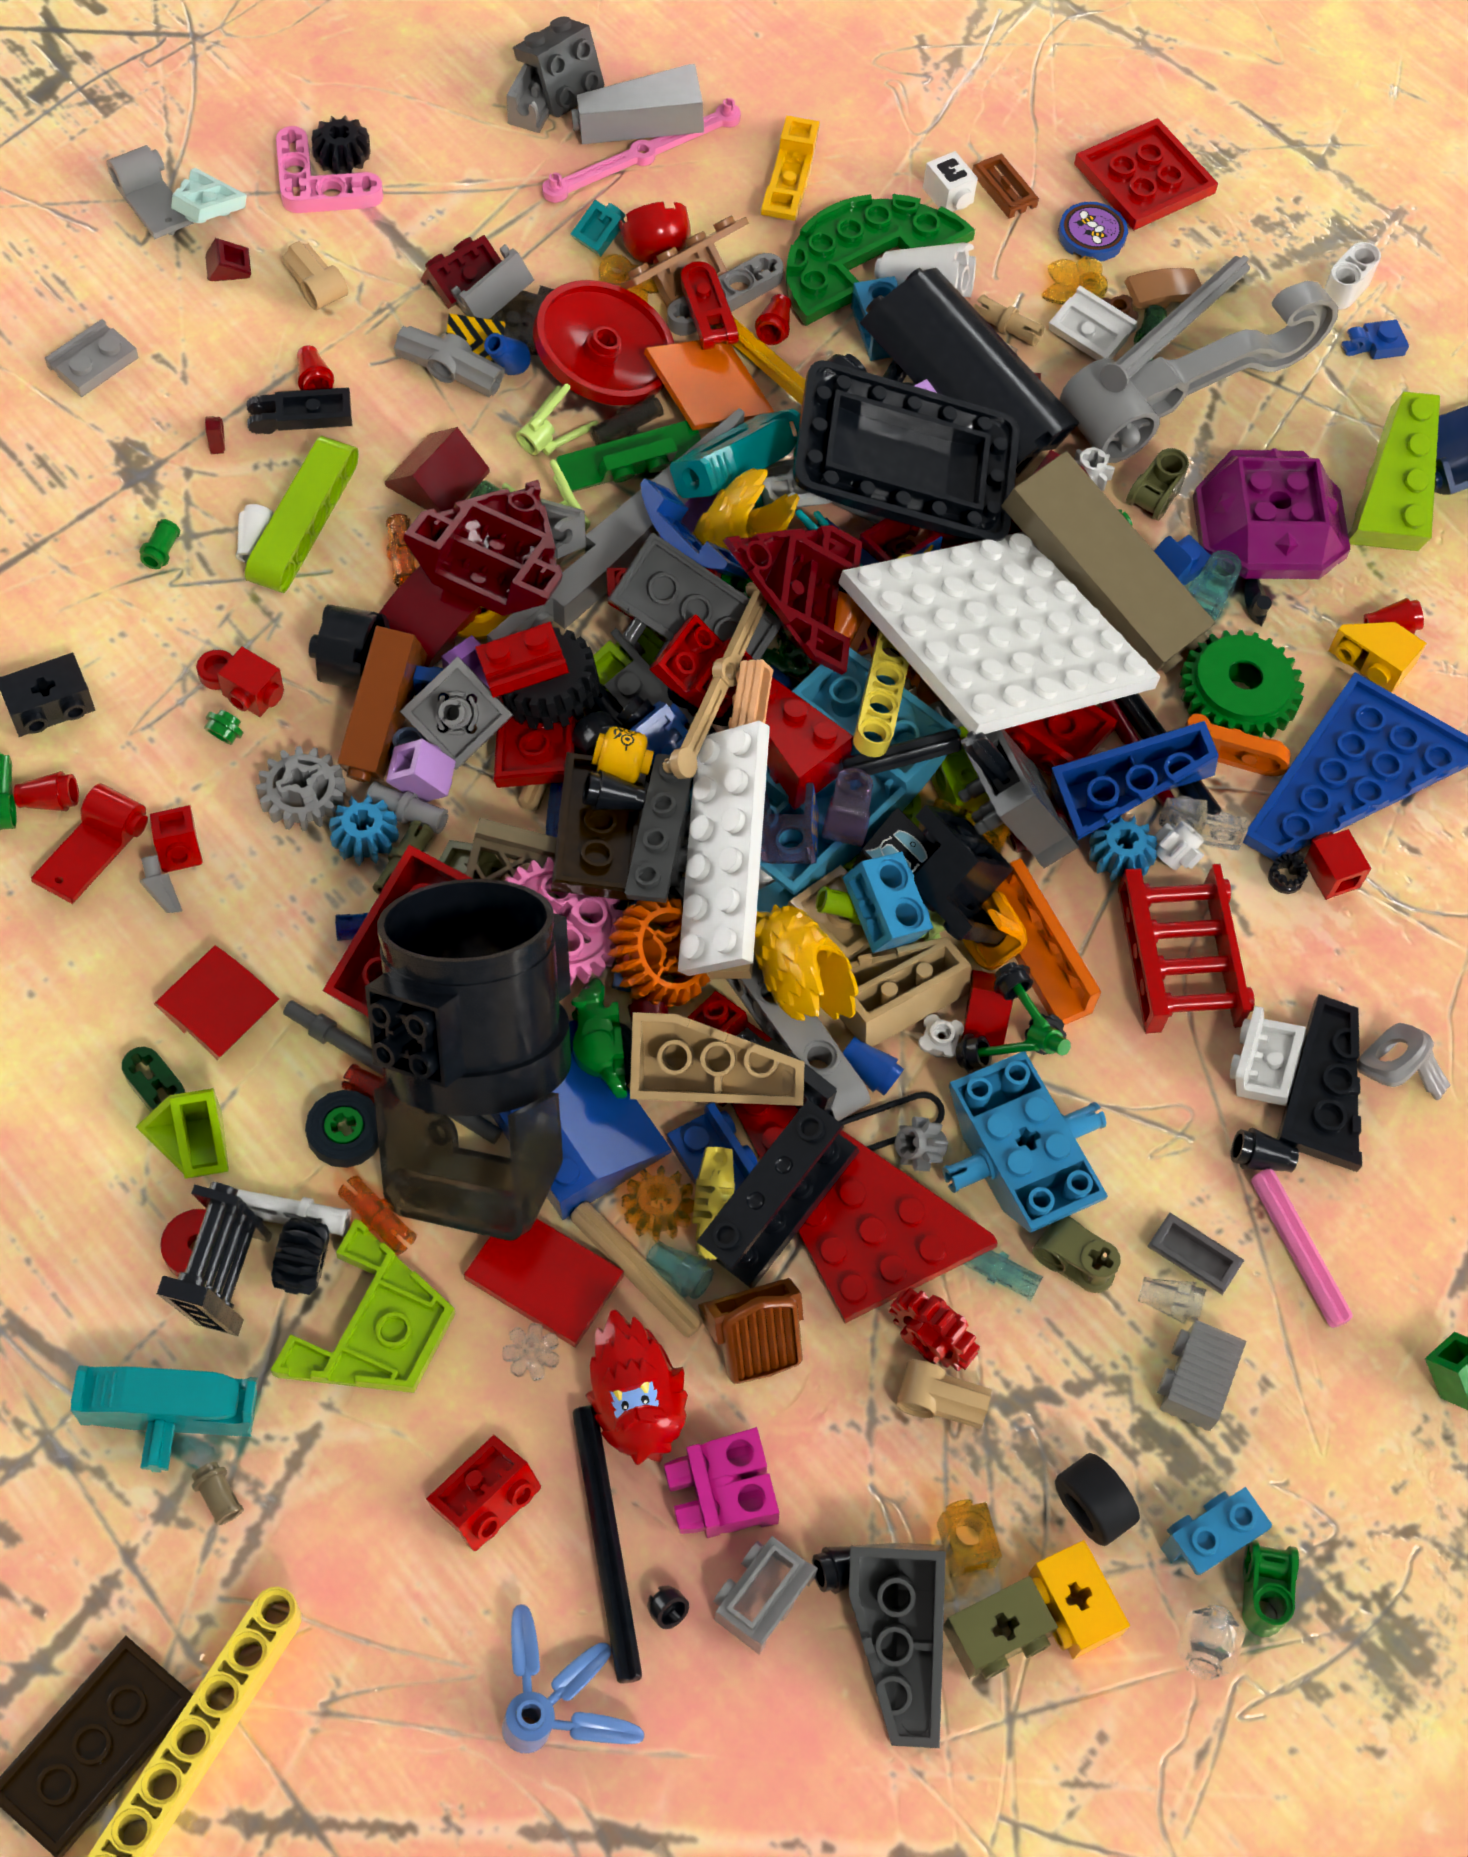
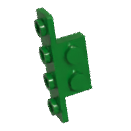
M682 421L558 456L556 461L571 491L575 492L611 481L615 483L624 482L633 478L635 474L646 471L650 473L662 471L670 466L671 462L677 460L699 442L701 436L699 430H692L687 421Z

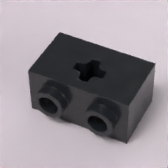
M73 652L0 677V691L19 737L42 732L47 727L68 720H77L85 714L96 711Z

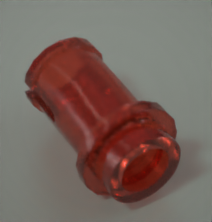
M352 1064L343 1077L350 1080L349 1082L342 1081L341 1085L344 1090L357 1091L369 1097L378 1109L382 1107L391 1108L397 1099L386 1086L384 1078L361 1068L357 1064Z

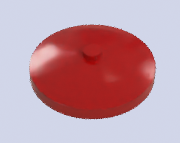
M580 280L563 284L545 297L533 325L535 348L545 367L561 384H569L571 391L584 398L608 405H633L649 400L664 387L661 379L645 356L644 351L648 347L675 344L673 336L659 313L645 300L627 289L595 280Z

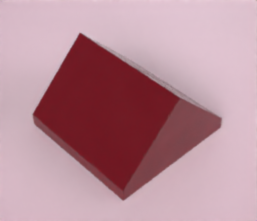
M455 427L430 433L387 478L385 486L425 510L434 508L438 513L453 509L455 502L465 500L490 473V469L460 429Z

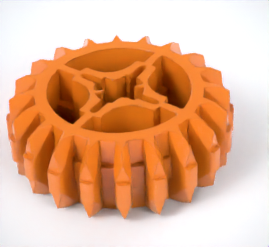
M667 898L666 903L639 900L637 904L627 907L622 912L623 916L613 923L617 931L613 932L608 939L616 945V948L611 949L607 955L616 958L617 965L611 971L621 973L623 979L619 985L620 987H631L630 998L640 999L650 992L648 1001L651 1004L658 1005L662 1000L666 1008L678 1007L686 1004L690 999L696 998L702 993L701 987L706 986L711 981L707 973L687 976L678 972L683 912L681 899L672 898L668 900ZM650 922L657 923L663 926L664 929L662 931L659 929L653 930L648 924ZM662 973L665 975L671 974L676 979L671 983L661 979L660 976Z

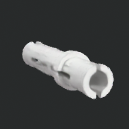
M237 1189V1196L246 1203L255 1215L263 1218V1221L285 1224L291 1218H309L316 1220L318 1223L326 1224L329 1233L337 1234L341 1237H345L350 1228L351 1209L315 1204L314 1199L303 1197L299 1201Z

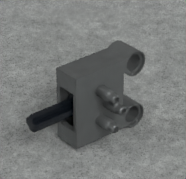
M1004 729L987 734L983 732L976 734L974 731H971L966 735L967 737L960 740L978 778L958 792L959 798L962 802L966 803L987 792L990 798L989 801L971 814V818L976 823L974 828L979 835L992 831L1005 823L1035 856L1044 869L1079 848L1074 834L1066 822L1057 815L1045 791L1049 788L1039 769Z

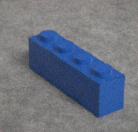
M1205 721L1052 767L1051 790L1058 808H1061L1066 815L1072 833L1077 840H1080L1160 792L1215 776L1219 754Z

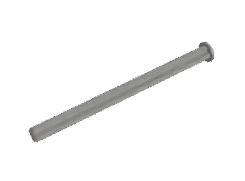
M1245 255L1241 258L1238 256L1233 257L1115 363H1109L1104 366L1100 373V379L1104 387L1112 392H1120L1125 389L1129 379L1249 272L1250 266L1247 263L1249 258Z

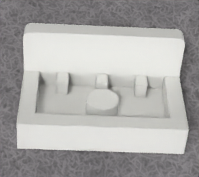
M1255 1006L1251 1020L1244 1019L1241 1027L1240 1043L1244 1044L1241 1055L1234 1054L1231 1063L1230 1079L1236 1080L1237 1096L1287 1106L1306 1037V1027L1264 1019V1008Z

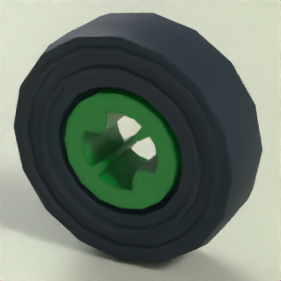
M348 1090L328 1093L315 1102L307 1115L305 1126L309 1148L317 1158L331 1166L344 1168L362 1164L372 1157L382 1142L384 1131L380 1110L373 1101L357 1091ZM345 1121L347 1126H351L352 1133L344 1136L341 1131L338 1132L337 1124Z

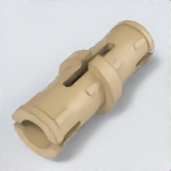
M981 295L977 301L982 304V307L975 304L974 309L985 321L997 326L1000 333L1004 335L1010 333L1033 347L1040 341L1036 338L1035 334L1042 337L1044 325L1020 315L1019 310L1013 306L1007 308L986 295Z

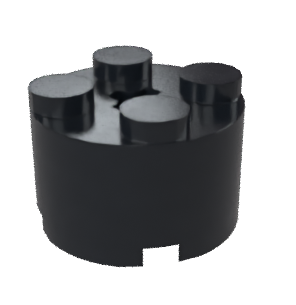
M326 605L322 615L319 635L314 634L309 643V656L316 659L317 680L326 684L358 689L376 626L390 629L387 617L372 611Z

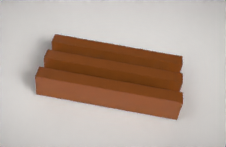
M1002 153L973 165L972 171L978 177L977 181L1008 218L1014 217L1015 211H1018L1020 214L1026 212L1027 206L1031 209L1037 207L1038 196ZM994 166H996L1004 176H1001ZM1011 185H1012L1013 188L1018 192V194L1022 197L1021 199H1020V198L1018 197V195L1014 192V190L1010 187Z

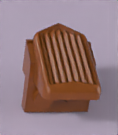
M790 1278L698 1304L703 1324L716 1344L721 1345L726 1372L733 1384L770 1377L796 1367L802 1362L803 1355L799 1321L804 1320L802 1294Z

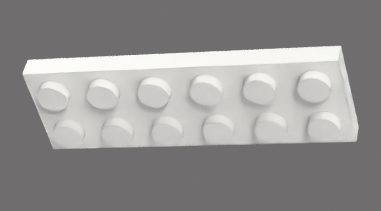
M755 721L707 735L697 755V771L693 776L678 972L687 976L753 963L770 726L761 721Z

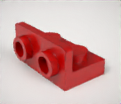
M493 1435L434 1490L426 1500L437 1514L460 1533L468 1547L473 1551H477L483 1544L492 1539L513 1515L532 1500L533 1496L541 1489V1485L528 1463L498 1437Z

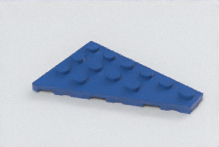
M1355 672L1245 831L1241 842L1273 861L1282 854H1292L1310 845L1312 840L1322 833L1329 831L1335 833L1467 768L1468 736Z

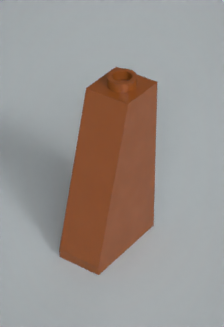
M380 626L375 628L337 761L347 771V777L363 783H370L371 778L384 780L392 758L393 736L403 727L406 719L400 711L414 697L413 677L416 666L424 667L428 656L413 634Z

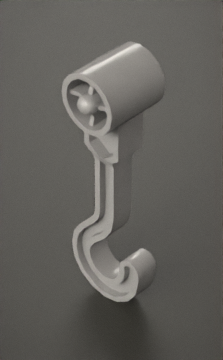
M1304 281L1292 285L1278 293L1272 301V307L1287 324L1279 332L1268 335L1257 330L1245 329L1221 338L1178 359L1167 360L1160 356L1146 363L1129 379L1126 388L1120 392L1109 391L1104 387L1100 379L1102 368L1116 361L1107 358L1097 360L1082 368L1068 381L1061 393L1060 402L1080 422L1077 427L1090 445L1110 455L1108 463L1126 460L1149 443L1158 430L1160 418L1174 412L1187 395L1247 368L1263 372H1276L1288 368L1305 358L1320 345L1332 330L1338 318V306L1318 282Z

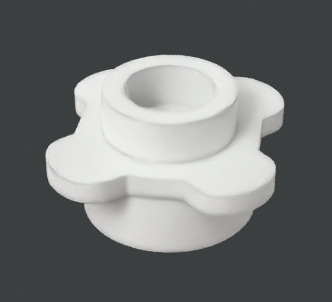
M936 1014L928 1015L923 1022L926 1028L924 1036L920 1037L918 1042L920 1049L935 1057H955L959 1036L964 1033L963 1024L958 1020L951 1022L942 1020ZM943 1033L945 1035V1038L940 1039L938 1037V1034Z

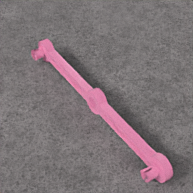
M726 98V100H723V104L717 107L715 113L703 117L704 133L663 136L650 141L637 140L632 143L629 150L564 178L559 173L554 172L553 178L552 174H550L549 179L543 183V196L547 201L553 203L562 202L567 198L568 193L634 164L639 166L650 165L654 162L655 155L722 126L731 128L738 125L741 111L735 105V101L732 98Z

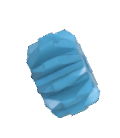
M369 794L360 803L351 796L349 800L350 806L337 805L335 810L336 817L330 818L331 844L334 849H339L340 856L344 860L354 856L355 862L360 866L364 858L370 857L377 864L379 860L378 853L388 855L392 849V843L397 842L399 838L398 829L396 828L398 824L397 817L393 811H388V805L384 800L373 805V799Z
M1135 815L1128 822L1119 816L1112 820V822L1095 830L1089 840L1091 847L1089 861L1097 862V874L1107 871L1110 873L1111 882H1113L1118 876H1123L1125 869L1141 868L1142 875L1145 876L1149 867L1154 865L1157 858V851L1155 850L1157 837L1148 835L1150 831L1149 824L1136 825Z

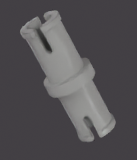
M377 781L373 782L368 788L366 797L369 794L373 799V805L384 800L388 805V811L394 812L397 821L406 824L409 821L416 820L421 822L420 826L422 827L424 824L428 825L434 833L439 834L443 831L448 820L447 809L419 800L418 795L410 791L402 793Z

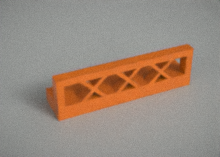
M1019 858L1010 862L1014 870L995 891L1002 892L1026 929L1027 944L1015 956V959L1019 965L1023 964L1030 968L1029 975L1033 980L1032 988L1048 1015H1056L1066 1025L1092 1014L1101 994L1100 988L1023 860Z

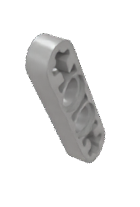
M762 253L720 275L718 278L731 312L777 287L783 277V261L775 254ZM735 282H742L748 285V288L738 291L730 285ZM684 296L673 301L667 309V326L671 332L680 336H687L697 331Z

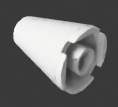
M962 242L886 251L882 258L879 257L876 261L875 278L895 276L899 286L918 268H921L923 271L937 268L963 297H971L975 280L976 257L969 256V250L974 249V246L970 243Z

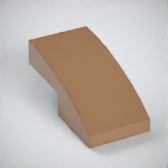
M1190 268L1152 270L1129 276L1124 281L1136 308L1165 311L1171 301L1183 303L1202 286L1195 270Z

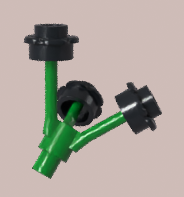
M1010 962L1002 966L995 973L996 980L993 987L994 991L1001 993L1005 1000L1019 998L1032 1017L1029 1021L1030 1026L1025 1031V1041L990 1047L986 1037L975 1036L972 1033L965 1034L964 1039L956 1046V1060L959 1066L965 1068L968 1073H973L991 1065L992 1056L1036 1051L1043 1055L1057 1053L1063 1056L1069 1052L1071 1043L1066 1039V1032L1063 1031V1021L1053 1014L1049 1016L1040 1014L1026 993L1033 985L1028 966L1023 964L1017 965L1016 962Z

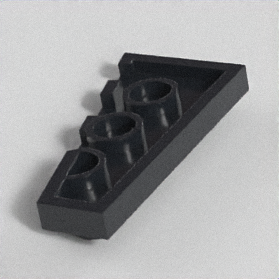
M1320 994L1314 1000L1290 1097L1285 1107L1277 1136L1278 1140L1298 1148L1301 1153L1358 1172L1362 1167V1152H1359L1361 1116H1358V1095L1361 1092L1360 1077H1357V1059L1360 1056L1358 1007Z

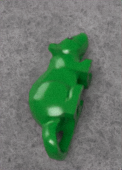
M593 978L582 988L578 997L573 998L571 1001L572 1006L575 1007V1010L572 1012V1018L578 1023L573 1040V1056L577 1066L582 1071L602 1079L617 1098L624 1099L627 1098L618 1002H612L609 1007H605V987L600 979Z

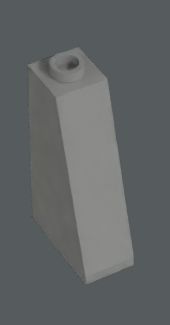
M695 64L684 65L577 94L578 109H571L573 130H580L582 144L704 133L703 101Z

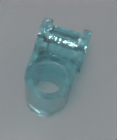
M1226 550L1217 551L1209 557L1197 579H1194L1188 589L1215 622L1221 616L1242 568L1238 556Z

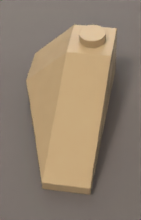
M633 1012L630 1099L803 1106L804 1061L678 1014Z

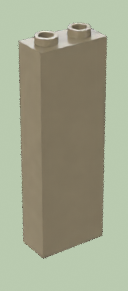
M1068 451L1062 453L1016 486L1001 507L1025 535L1032 540L1037 549L1054 563L1059 571L1077 587L1079 592L1100 611L1101 615L1123 635L1124 639L1141 657L1146 659L1156 672L1162 669L1167 674L1183 660L1180 655L1186 649L1189 652L1190 650L1195 651L1199 647L1198 642L1205 643L1209 639L1205 633L1216 622Z

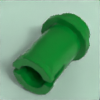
M161 519L157 522L149 541L143 543L140 547V560L145 566L151 569H160L168 564L170 559L168 554L180 535V529L175 523L166 519Z

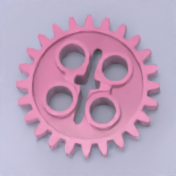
M551 857L547 858L543 868L535 860L531 861L527 871L519 866L513 878L507 876L505 881L528 887L540 893L551 904L553 913L567 918L568 948L572 951L569 952L570 985L572 986L576 975L584 984L588 983L592 973L600 977L606 965L611 967L616 959L607 955L611 949L616 948V945L608 937L617 931L613 923L623 916L622 910H615L620 900L551 891L554 866ZM547 892L555 893L561 899L553 898ZM581 916L590 918L594 923L584 921Z

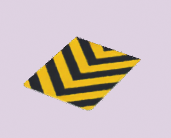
M449 313L446 334L452 333L462 337L470 345L472 352L495 363L486 352L484 343L486 338L492 333L504 335L506 324L503 321Z

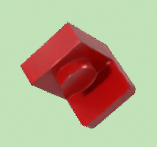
M190 805L150 814L153 841L163 872L167 873L194 867L203 863Z

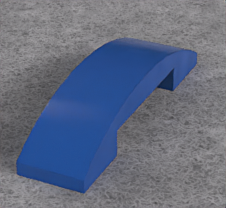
M646 478L643 479L640 486L645 508L654 527L666 542L707 569L729 577L749 578L730 550L708 541L703 545L681 522L689 508L669 488Z

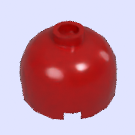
M655 202L628 212L626 214L627 222L623 223L622 220L619 222L622 239L628 253L642 263L647 262L648 265H655L659 263L656 256L672 247H676L679 252L688 247L685 240L691 237V226L686 206L674 202L675 209L665 208L664 202Z

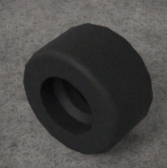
M1086 1454L1060 1473L1055 1479L1056 1490L1062 1503L1085 1534L1099 1545L1107 1546L1133 1527L1140 1519L1138 1506L1125 1483L1116 1471L1096 1454Z

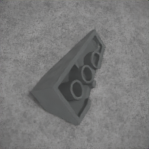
M912 1543L851 1545L849 1597L874 1680L891 1746L940 1748L946 1559L944 1545Z

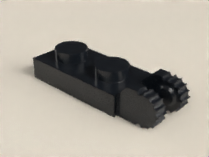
M349 387L275 392L272 395L252 396V398L247 400L248 413L253 415L249 416L247 426L249 431L255 434H272L277 429L282 431L352 426Z

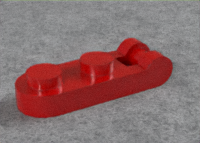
M702 261L687 264L681 272V289L697 329L702 350L712 349L715 344L726 342L727 345L738 343L737 326L715 269L710 264ZM719 323L722 326V328H717L713 330L710 327V325Z

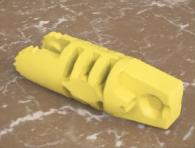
M705 1147L695 1186L692 1223L697 1224L695 1241L699 1239L734 1194L732 1149ZM697 1243L695 1245L697 1248L695 1251L698 1252V1256L700 1255L701 1259L716 1260V1257Z

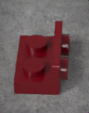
M485 235L474 241L471 237H468L453 248L455 252L446 257L442 253L438 254L425 264L427 269L420 280L424 286L431 282L448 309L458 304L451 292L455 286H458L461 292L463 290L468 291L502 261Z

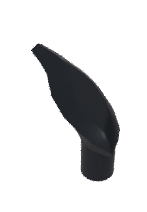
M1246 579L1244 590L1246 609L1250 617L1262 627L1272 601L1266 596L1259 579Z

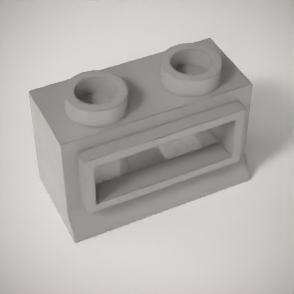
M771 1536L765 1546L759 1541L752 1546L741 1563L747 1568L745 1573L737 1583L732 1579H728L713 1601L719 1606L714 1620L758 1654L765 1648L767 1639L779 1622L784 1621L790 1613L795 1600L806 1585L810 1586L818 1570L817 1567L803 1560L773 1536Z

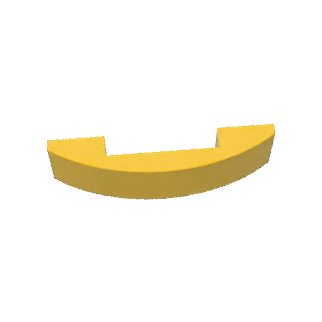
M786 115L780 137L779 152L770 185L766 189L761 215L792 221L796 220L810 173L820 121Z

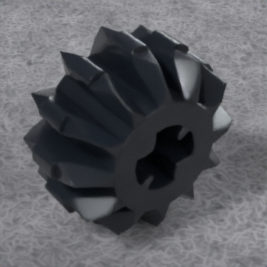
M345 115L342 119L336 120L331 116L330 122L319 121L318 128L312 131L313 157L316 162L322 165L323 171L333 169L335 174L345 170L348 173H352L353 168L363 169L364 162L369 160L371 153L369 133H367V128L360 125L359 119L349 121Z
M303 1217V1219L291 1218L283 1225L271 1272L274 1288L296 1295L299 1293L310 1295L318 1287L330 1239L329 1229L326 1224Z

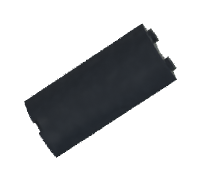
M921 268L914 270L903 283L885 297L882 295L876 297L867 306L866 312L868 314L860 321V324L915 384L927 379L939 394L1004 412L1016 420L1020 430L1015 478L1027 468L1041 451L1056 449L1080 423L937 268L924 271Z

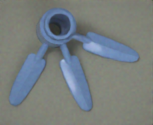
M522 1604L517 1605L513 1609L511 1621L512 1664L514 1674L522 1676L523 1693L513 1698L508 1705L502 1723V1735L506 1744L516 1752L533 1753L544 1746L552 1729L570 1731V1736L575 1740L614 1744H638L644 1739L642 1729L633 1723L618 1718L575 1712L571 1717V1721L555 1720L553 1705L560 1698L565 1701L573 1699L605 1665L611 1656V1647L607 1643H598L573 1660L551 1682L554 1692L548 1698L540 1693L532 1692L531 1676L538 1674L540 1670L536 1629L530 1609ZM523 1717L531 1718L536 1723L529 1724L523 1720Z

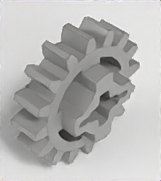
M297 746L295 755L289 756L285 750L280 751L282 760L277 762L269 758L267 760L269 771H259L258 775L261 784L256 785L262 811L269 812L273 823L283 818L285 829L290 830L294 823H300L302 831H307L308 822L314 821L318 827L323 826L322 817L324 815L330 818L336 817L335 806H343L345 803L343 793L346 792V784L341 766L333 765L330 754L320 759L318 748L313 747L308 755L303 754L301 746Z

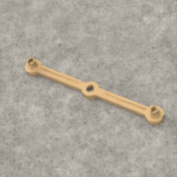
M752 582L746 586V593L751 598L723 658L716 659L713 663V679L682 746L673 750L670 758H666L665 762H663L664 771L666 773H673L678 779L691 778L696 774L697 755L728 688L737 685L736 673L740 668L739 664L768 604L767 600Z

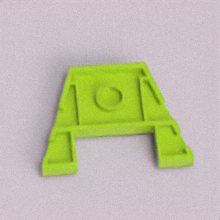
M355 1218L336 1251L337 1258L375 1275L334 1352L331 1353L290 1334L271 1368L272 1375L282 1379L414 1393L455 1316V1308L420 1275L410 1270L395 1255L391 1248L384 1242L381 1243L362 1221Z

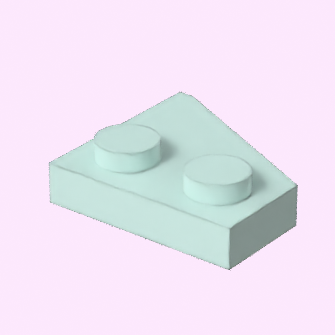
M193 168L190 171L189 180L184 179L180 188H177L173 193L171 208L185 215V218L191 222L204 223L208 219L226 216L230 212L245 208L247 194L197 168Z

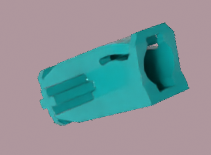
M794 409L759 414L700 445L680 459L671 462L670 472L677 493L682 498L712 496L721 489H725L737 476H740L745 471L752 468L757 470L764 469L786 457L795 448L801 414ZM790 421L794 422V426L797 432L796 436H793L789 423ZM761 495L754 504L753 509L764 506Z
M79 1365L72 1393L71 1412L80 1425L146 1431L140 1468L161 1473V1470L168 1471L174 1432L251 1437L257 1399L258 1377L234 1379L224 1374L208 1371L143 1367H89Z

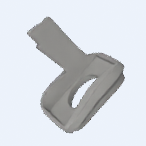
M1404 1023L1393 1025L1364 1051L1357 1061L1358 1072L1390 1087L1402 1085L1418 1071L1426 1092H1430L1435 1100L1441 1099L1446 1089L1451 1085L1434 1057L1432 1050L1434 1042L1431 1036L1412 1025ZM1398 1042L1408 1045L1406 1052L1399 1058L1386 1062L1379 1060Z

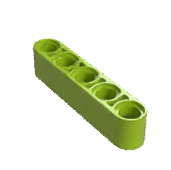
M324 436L318 437L251 552L245 567L246 581L281 593H285L288 590L356 469L359 457L357 447Z

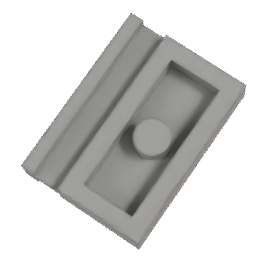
M101 319L46 356L45 361L47 368L54 370L63 382L80 397H83L139 357L136 347L114 328L110 329L106 322Z

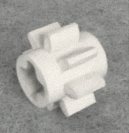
M1096 447L1087 448L1083 451L1077 449L1074 460L1084 467L1094 483L1101 491H1104L1107 481L1112 479L1115 467L1107 465L1110 455L1105 454V452Z
M1181 821L1177 827L1173 823L1170 825L1167 822L1154 835L1160 842L1159 846L1155 849L1157 856L1173 870H1177L1181 865L1186 869L1188 867L1192 869L1204 856L1198 849L1204 842V839L1193 827L1184 821Z

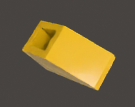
M1396 622L1344 624L1338 629L1328 651L1341 662L1350 665L1368 677L1370 681L1392 693L1416 665L1427 643Z

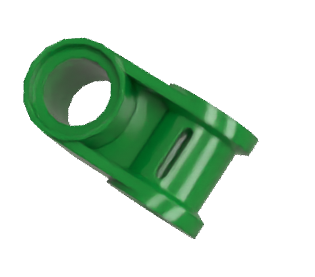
M1253 1540L1246 1545L1243 1559L1244 1595L1242 1616L1246 1627L1255 1635L1270 1637L1277 1634L1294 1615L1296 1580L1299 1569V1552L1297 1547L1289 1546L1286 1550L1260 1546L1258 1540ZM1259 1601L1270 1603L1277 1611L1278 1618L1271 1619L1266 1617L1260 1609Z

